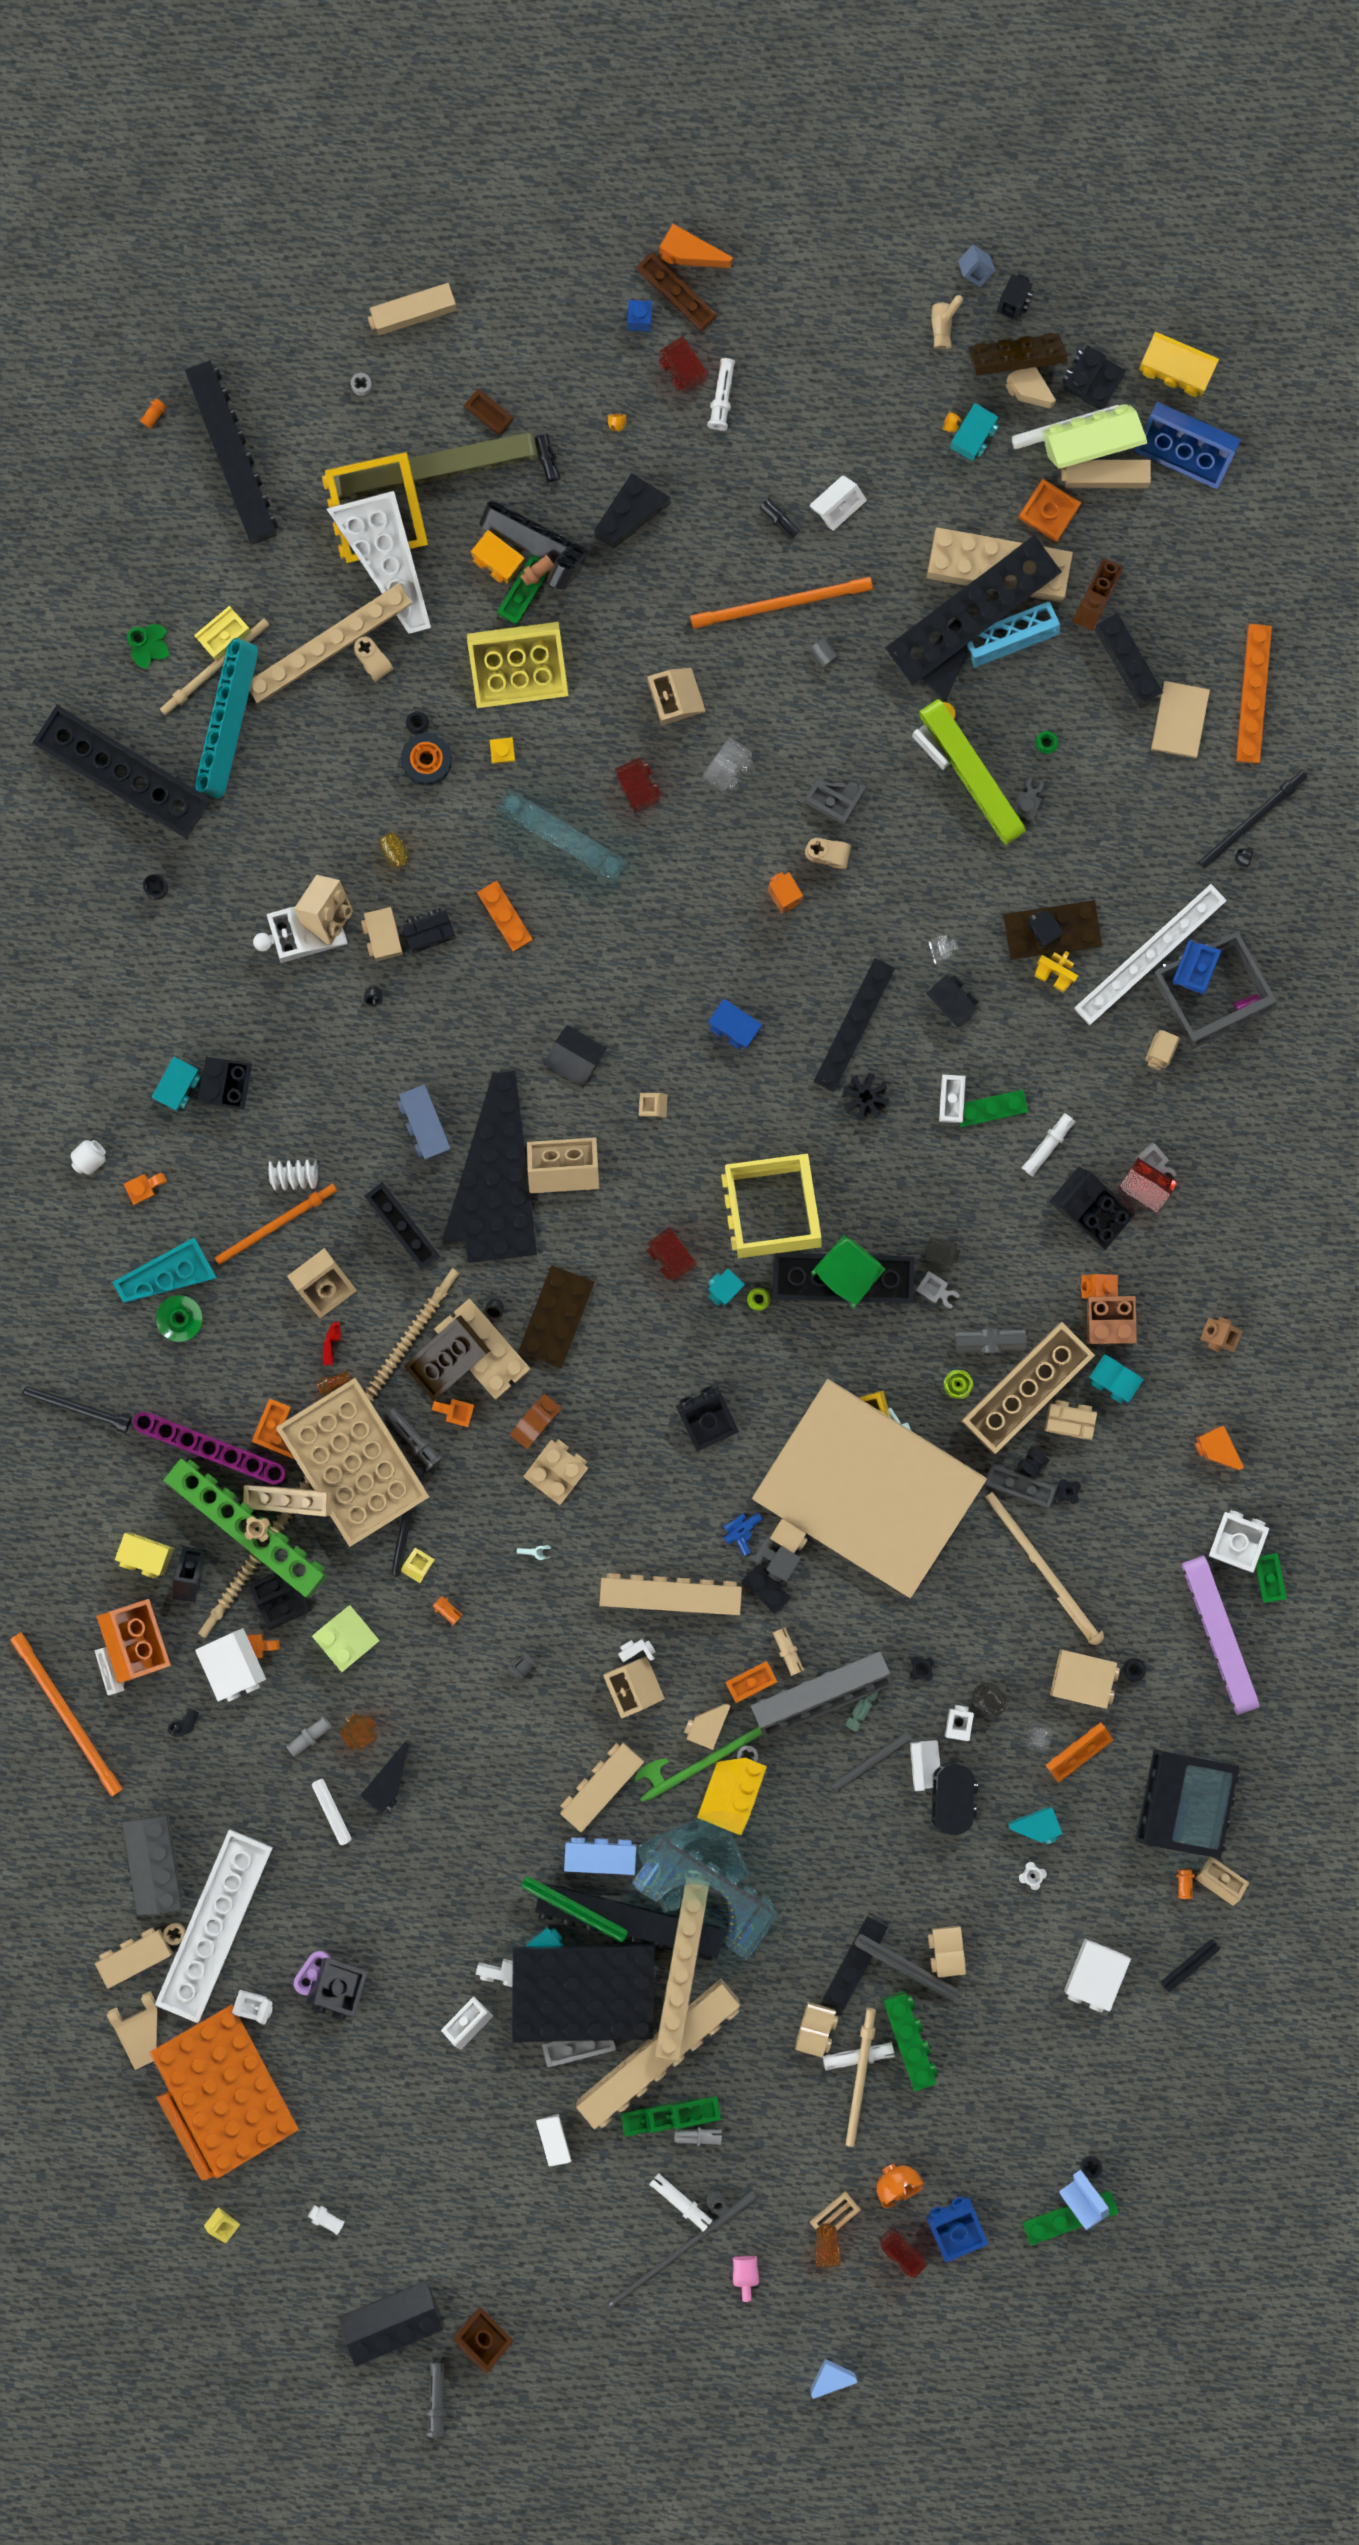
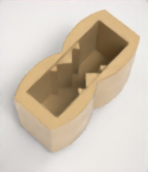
M1163 1030L1155 1033L1145 1057L1148 1066L1156 1070L1169 1066L1180 1038Z
M961 1927L932 1928V1934H928L929 1949L934 1948L935 1957L930 1958L932 1972H936L937 1977L965 1975Z
M807 2002L795 2050L822 2058L824 2052H829L832 2039L828 2038L831 2029L835 2030L838 2016H835V2009Z

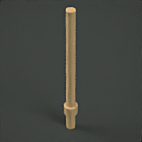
M262 619L251 629V633L242 640L250 643L270 626L269 623ZM226 654L210 664L182 690L178 689L173 693V697L160 708L161 712L166 716L176 706L185 703L191 693L223 667Z
M867 2008L865 2023L861 2027L860 2033L862 2042L845 2145L850 2147L855 2146L871 2039H874L875 2028L873 2026L876 2010L873 2008Z

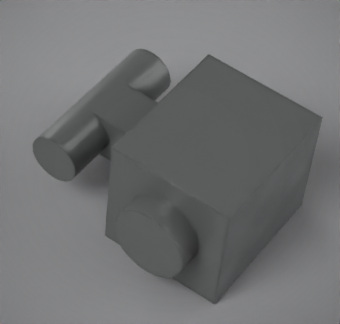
M767 1536L753 1561L761 1565L765 1558L769 1559L770 1563L766 1568L770 1572L768 1576L779 1583L781 1580L787 1582L801 1556L792 1553L781 1545L777 1552L771 1550L775 1541Z

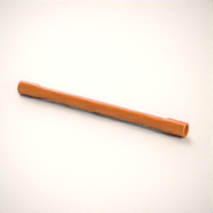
M869 576L843 584L714 612L708 611L690 615L692 628L696 629L722 621L842 595L873 590L872 581Z
M20 1632L10 1639L11 1643L20 1657L24 1659L92 1764L109 1795L112 1797L122 1791L123 1788L114 1774L108 1769L33 1653V1649L23 1633Z

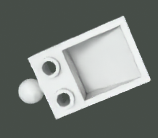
M295 907L267 914L272 935L259 933L253 939L254 947L259 951H266L271 947V944L275 943L280 963L348 944L343 927L331 945L326 944L301 925L294 910ZM280 923H284L287 926L282 931L277 927ZM290 945L293 947V950L285 952L284 948Z

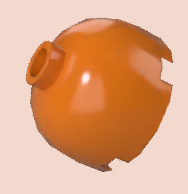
M891 2164L882 2170L884 2174L879 2178L876 2188L883 2208L887 2209L896 2205L894 2203L895 2200L896 2202L902 2199L905 2201L923 2189L922 2186H925L917 2171L910 2166L901 2165L896 2167L895 2164Z

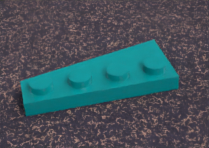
M194 1237L112 1283L123 1303L214 1280L217 1277Z

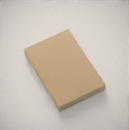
M1164 681L1151 750L1197 758L1210 690Z

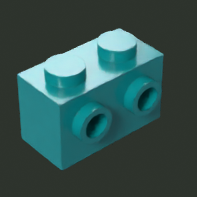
M727 1269L722 1275L717 1273L708 1282L710 1285L708 1291L711 1293L708 1297L717 1306L722 1304L725 1307L745 1284Z

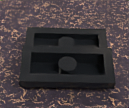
M277 1573L249 1584L254 1600L269 1630L312 1611L307 1598Z

